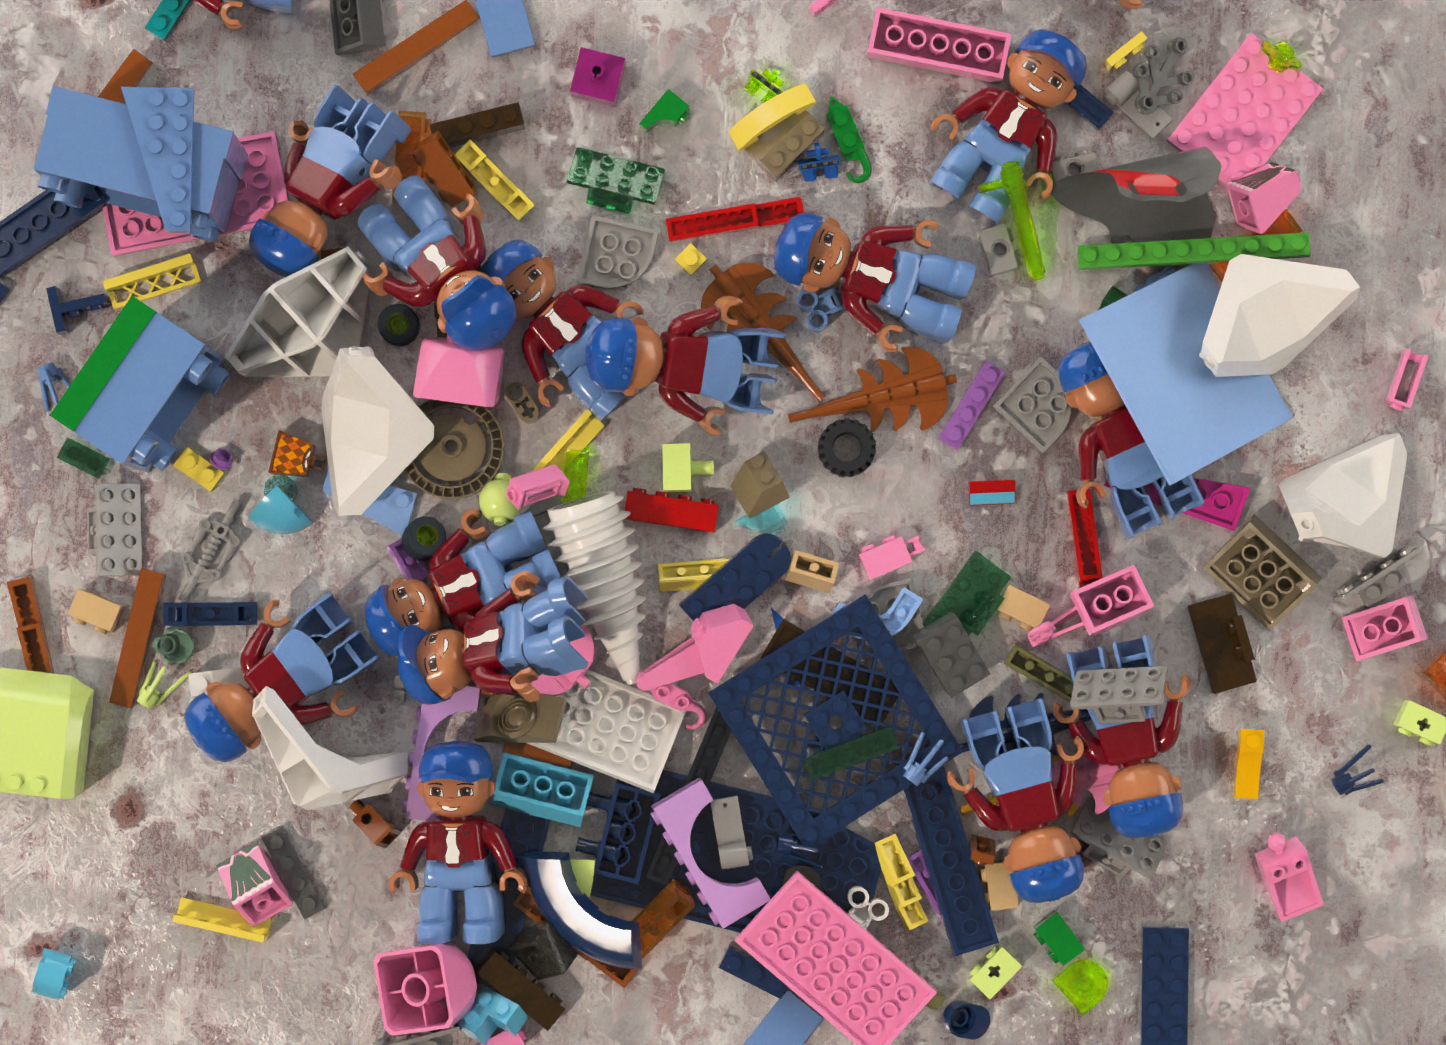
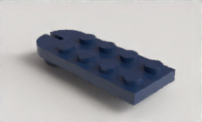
M773 534L756 536L681 601L679 606L693 621L699 618L703 612L731 604L745 609L789 569L791 554L787 545L782 541V538ZM781 544L780 550H778L773 556H768L775 548H777Z

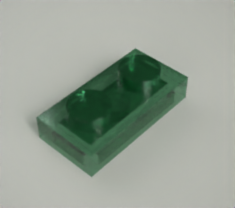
M68 437L57 456L58 459L100 479L110 459Z

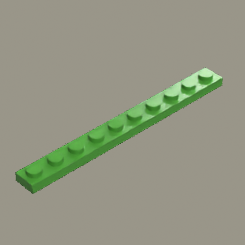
M1309 233L1077 246L1078 270L1229 262L1240 254L1271 259L1304 258L1311 255Z

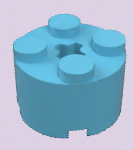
M44 948L42 953L43 959L39 962L32 986L34 988L31 993L55 1000L64 999L70 981H66V977L70 976L73 972L76 959L72 958L70 954Z

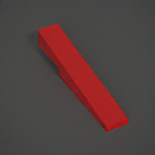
M795 197L667 218L666 224L669 242L785 225L791 217L806 212L804 199L802 197Z
M1090 489L1086 490V498L1089 501L1086 509L1081 507L1077 501V490L1067 491L1078 589L1103 578Z

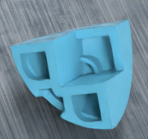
M276 486L269 492L248 517L257 527L274 534L296 533L313 524L304 511L279 486Z

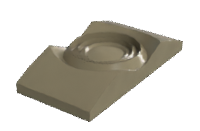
M499 694L485 698L474 740L476 742L556 743L567 700L539 694V700L535 702H529L523 697L508 694Z

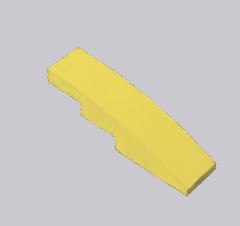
M896 834L876 842L875 847L880 866L906 932L929 922L919 902L922 897L912 878L916 875Z

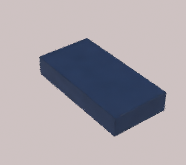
M1080 84L1075 89V98L1065 104L1095 129L1099 130L1113 114V111Z

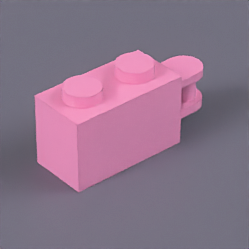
M895 535L883 539V545L875 547L874 544L862 548L863 553L858 556L868 580L912 563L911 556L926 550V547H923L920 542L921 536L919 535L904 542L902 536L896 538ZM911 543L914 552L909 553L906 545Z

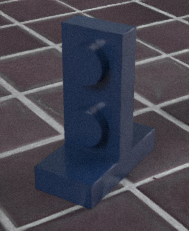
M56 286L46 288L55 330L59 335L70 333L66 315L69 318L83 315V311L100 312L105 310L104 306L110 305L109 296L104 293L63 303L59 288Z

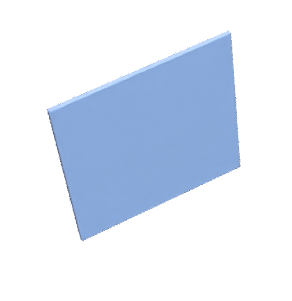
M1208 263L1191 264L1079 320L1169 486L1293 418L1270 375L1216 377L1205 365L1204 360L1200 358L1199 353L1202 350L1203 340L1221 288Z

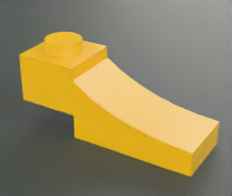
M1238 729L1237 752H1235L1234 798L1258 799L1260 768L1264 750V730Z

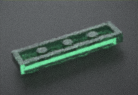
M889 726L804 757L803 760L812 781L899 749L893 730Z

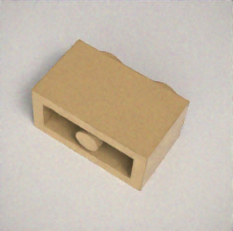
M795 550L791 557V563L785 580L829 593L834 585L839 563Z
M1007 585L995 610L1000 612L999 617L1009 622L1014 619L1020 622L1019 627L1031 631L1042 623L1050 604L1011 585Z
M78 589L68 615L73 616L72 621L85 626L86 622L95 625L94 630L107 634L108 631L115 632L125 606L86 590Z
M1004 861L994 862L993 865L987 864L984 865V869H980L981 882L986 883L987 892L983 893L991 911L1019 908L1017 893L1009 877L1012 871H1007L1004 868Z

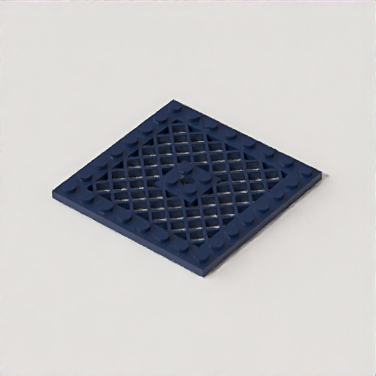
M866 594L708 692L803 846H815L913 784L903 774L906 772L904 766L909 761V758L905 760L907 749H914V747L908 746L911 733L917 735L921 733L920 731L912 730L914 718L925 733L913 765L915 762L921 764L940 739L944 742L925 766L926 772L947 756L949 758L948 761L963 753L960 745ZM858 627L862 634L851 631ZM845 635L843 646L831 644ZM849 635L861 637L859 650L847 647ZM865 639L874 653L863 651ZM826 647L823 658L812 656ZM830 647L842 649L839 662L827 660ZM846 651L858 653L855 666L843 663ZM862 654L874 657L871 670L859 667ZM806 659L803 671L792 668ZM810 659L822 662L820 674L807 672ZM877 659L886 673L875 671ZM826 663L838 665L835 678L823 676ZM842 667L854 669L851 682L839 679ZM858 670L870 673L867 685L855 683ZM790 671L803 674L800 687L788 684ZM786 672L784 683L772 681ZM874 674L886 677L883 689L871 687ZM806 675L818 678L816 690L804 688ZM822 679L834 681L832 694L820 692ZM890 679L899 693L887 690ZM838 683L850 685L848 697L843 690L836 694ZM767 684L764 695L752 693ZM771 684L783 686L780 699L768 696ZM854 686L866 689L864 701L852 699ZM787 688L799 690L796 703L784 700ZM870 690L882 692L880 705L867 703ZM803 691L815 694L812 706L800 704ZM886 694L898 696L895 709L884 706ZM819 695L830 697L816 706ZM747 696L744 708L740 700ZM751 696L763 699L761 711L748 709ZM902 699L910 712L899 710ZM767 700L779 702L777 715L764 712ZM852 703L863 705L860 716ZM783 704L795 706L792 719L780 716ZM867 706L878 708L876 721L864 719ZM799 707L810 710L804 714L808 722L796 720ZM882 710L894 712L892 725L880 722ZM748 712L759 715L757 727ZM899 713L910 716L908 728L896 726ZM763 716L775 718L773 731L761 729ZM832 716H839L842 719V725L838 729H833L829 725V720ZM779 720L791 722L789 735L777 732ZM863 722L875 725L872 737L860 735L868 730ZM795 723L807 726L805 738L793 736ZM879 726L891 728L888 741L876 738ZM811 728L820 742L809 740ZM895 729L907 732L904 744L892 742ZM760 732L772 735L769 746ZM775 736L788 738L785 751L773 748ZM855 738L853 749L841 747ZM859 738L871 741L868 753L857 751ZM926 738L930 742V745L925 747ZM792 739L804 742L801 754L789 752ZM875 742L887 744L884 757L873 754ZM808 743L820 746L817 758L805 756ZM891 745L903 748L900 760L888 758ZM823 747L828 754L835 751L833 762L821 759ZM839 751L851 753L849 765L837 763ZM772 752L784 754L782 766ZM855 754L867 757L865 769L853 767ZM788 755L800 758L797 770L785 768ZM871 758L883 760L881 773L869 770ZM804 759L816 762L813 774L801 771ZM887 761L898 764L885 772ZM820 763L832 765L829 778L817 775ZM836 766L848 769L845 781L833 779ZM852 770L864 773L861 785L849 783ZM785 772L796 774L794 786ZM868 774L879 776L866 784ZM800 775L812 778L810 790L798 788ZM816 779L828 781L825 794L814 791ZM832 782L844 785L842 797L829 795ZM848 786L859 788L846 797ZM797 791L808 794L806 805ZM812 795L824 797L822 810L810 807ZM828 799L839 801L826 810ZM809 811L820 814L813 818Z

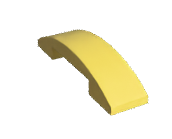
M806 83L798 85L771 98L751 111L729 131V134L741 152L758 141V136L794 113L799 115L817 102Z
M471 139L455 154L460 163L518 221L535 206L486 157Z

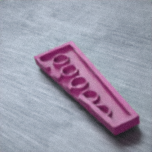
M1106 478L1104 486L1111 488ZM1193 478L1205 504L1183 513L1235 531L1250 488ZM1153 483L1144 485L1145 492L1149 495L1152 503L1161 505V500Z

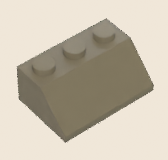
M805 110L799 115L796 113L792 114L758 136V141L744 150L776 181L824 134L825 128Z

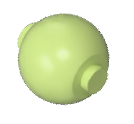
M497 473L493 481L488 482L482 488L479 495V507L482 514L497 526H504L514 521V517L522 509L521 506L520 510H518L506 496V491L512 478L507 473Z

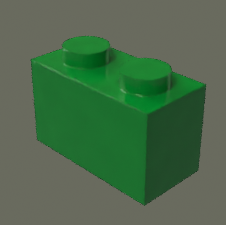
M1053 911L1033 927L1036 931L1033 934L1041 946L1044 943L1050 949L1047 954L1055 964L1059 962L1064 966L1085 950L1057 911Z

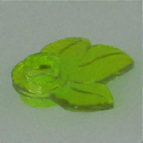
M1267 40L1262 42V51L1269 56L1268 65L1271 69L1282 73L1288 68L1295 70L1301 68L1302 62L1294 57L1295 51L1291 45L1286 42H1278L1277 45H1274Z

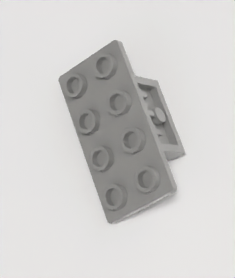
M95 484V507L87 508L88 554H96L98 576H139L142 568L140 484Z
M1404 547L1394 554L1396 558L1393 560L1392 558L1386 559L1375 566L1376 571L1365 572L1356 578L1357 583L1347 584L1336 591L1338 595L1333 599L1335 602L1345 601L1357 593L1366 609L1371 608L1407 585L1396 567L1422 550L1420 547Z
M1167 666L1077 671L1070 707L1072 710L1094 709L1099 724L1145 721L1146 712L1143 706L1163 704L1168 674Z
M1088 797L1071 831L1072 835L1088 843L1082 855L1121 878L1130 869H1133L1146 878L1152 879L1168 843L1158 836L1136 839L1124 837L1113 826L1109 809L1099 815H1095V801Z
M456 1023L445 1029L422 1031L416 1034H399L393 1040H389V1037H383L375 1040L373 1045H444L442 1036L461 1030V1027Z

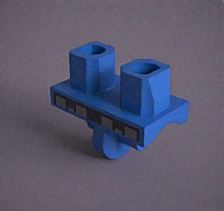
M819 142L814 143V150L806 151L807 158L814 156L816 158L797 160L798 168L802 172L805 182L817 180L815 169L824 168L825 178L838 177V165H841L838 154L821 157V155L829 154V148L820 149Z

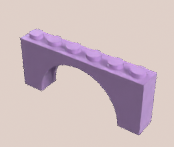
M466 686L463 690L454 693L447 701L431 705L422 704L421 707H417L415 720L419 721L418 730H414L412 743L416 744L415 753H410L409 758L412 774L407 776L405 789L409 790L408 799L403 800L402 812L406 813L405 818L432 821L435 817L440 816L429 809L424 797L420 796L417 785L421 781L419 778V763L422 755L426 752L429 738L439 723L457 712L479 710L482 689Z
M697 778L651 805L654 812L650 814L657 826L662 824L665 829L662 835L668 845L673 844L677 852L674 853V856L680 866L685 864L688 872L685 874L691 885L696 884L700 892L697 895L703 905H709L711 912L708 914L715 925L720 924L722 928H725L771 899L757 877L741 883H724L710 878L697 866L690 847L691 830L700 811L713 801L703 781Z

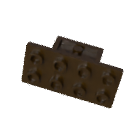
M1232 594L1188 605V612L1212 693L1216 694L1255 683L1257 679L1251 660H1255L1243 616L1238 615Z

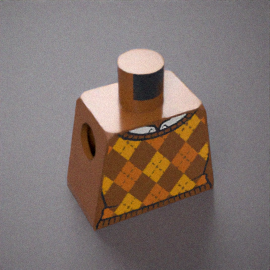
M278 430L268 473L308 477L310 468L323 471L326 457L314 455L315 445Z
M358 799L349 806V809L356 815L352 821L376 846L387 848L402 832L374 805H365Z

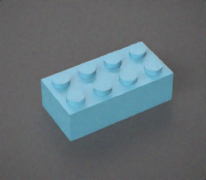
M504 753L495 782L496 788L492 795L491 805L581 828L594 775Z

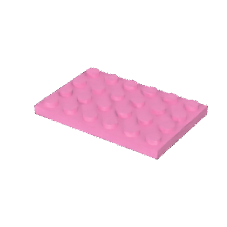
M1251 33L1171 134L1167 142L1180 152L1200 147H1207L1211 150L1222 166L1218 181L1227 188L1226 183L1250 173L1266 163L1323 88Z

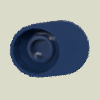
M953 1001L945 1008L942 1022L946 1030L951 1034L974 1040L983 1036L988 1030L990 1013L985 1007L965 1001Z

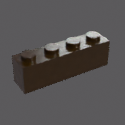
M519 102L429 124L431 133L434 134L439 131L450 148L464 145L470 139L476 142L526 129Z
M491 948L474 971L506 998L518 1004L527 1015L549 1031L565 1011V1008L560 1005L563 1000L553 992L549 996L543 991L545 986L536 978L533 981L526 977L528 972L519 964H516L515 967L508 962L509 956L500 949L496 953Z

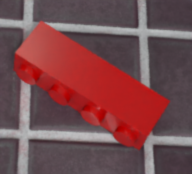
M633 488L632 492L627 491L625 511H630L631 514L625 520L715 533L719 505L714 504L715 500L701 498V502L692 501V496L678 495L677 499L669 497V493L656 491L655 495L646 494V489Z

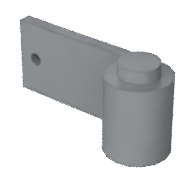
M1126 70L1105 89L1107 101L1113 106L1116 104L1152 139L1173 120L1158 105L1153 113L1147 115L1140 113L1136 109L1135 100L1140 94L1137 79ZM1146 99L1145 104L1149 106V101Z
M738 796L713 799L710 803L722 870L748 866L749 861L753 860L751 846L746 847Z

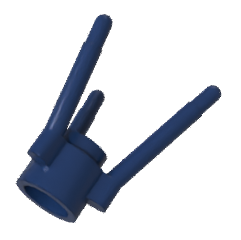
M1367 745L1345 766L1334 772L1335 777L1331 781L1339 795L1344 793L1348 795L1354 791L1384 782L1383 779H1378L1354 786L1356 781L1374 773V768L1354 777H1351L1349 773L1344 774L1371 748V745Z
M786 831V835L780 834L777 853H782L783 857L822 869V865L793 854L796 853V850L818 853V848L797 845L798 839H794L797 838L795 832Z

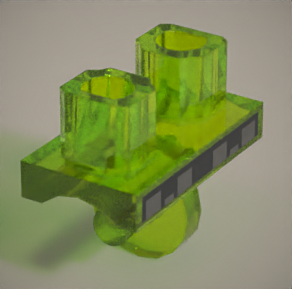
M752 69L744 90L754 97L760 88L767 93L761 100V103H765L783 93L773 84L775 83L780 88L784 84L778 78L781 71L776 69L771 73L768 69H765L762 74L768 78L767 80Z

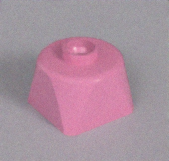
M448 335L447 338H425L421 344L413 396L494 407L501 397L504 350L495 345L482 351H467L452 342Z
M446 942L407 947L380 953L374 960L384 1028L390 1035L449 1028L469 1012L475 1001L477 982L474 968L465 953L453 944Z

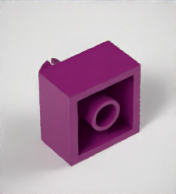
M581 47L570 88L571 97L615 107L626 66V59Z

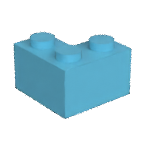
M484 986L475 998L471 1009L458 1022V1025H460L467 1036L485 1045L497 1027L516 1036L529 1017L518 1004Z

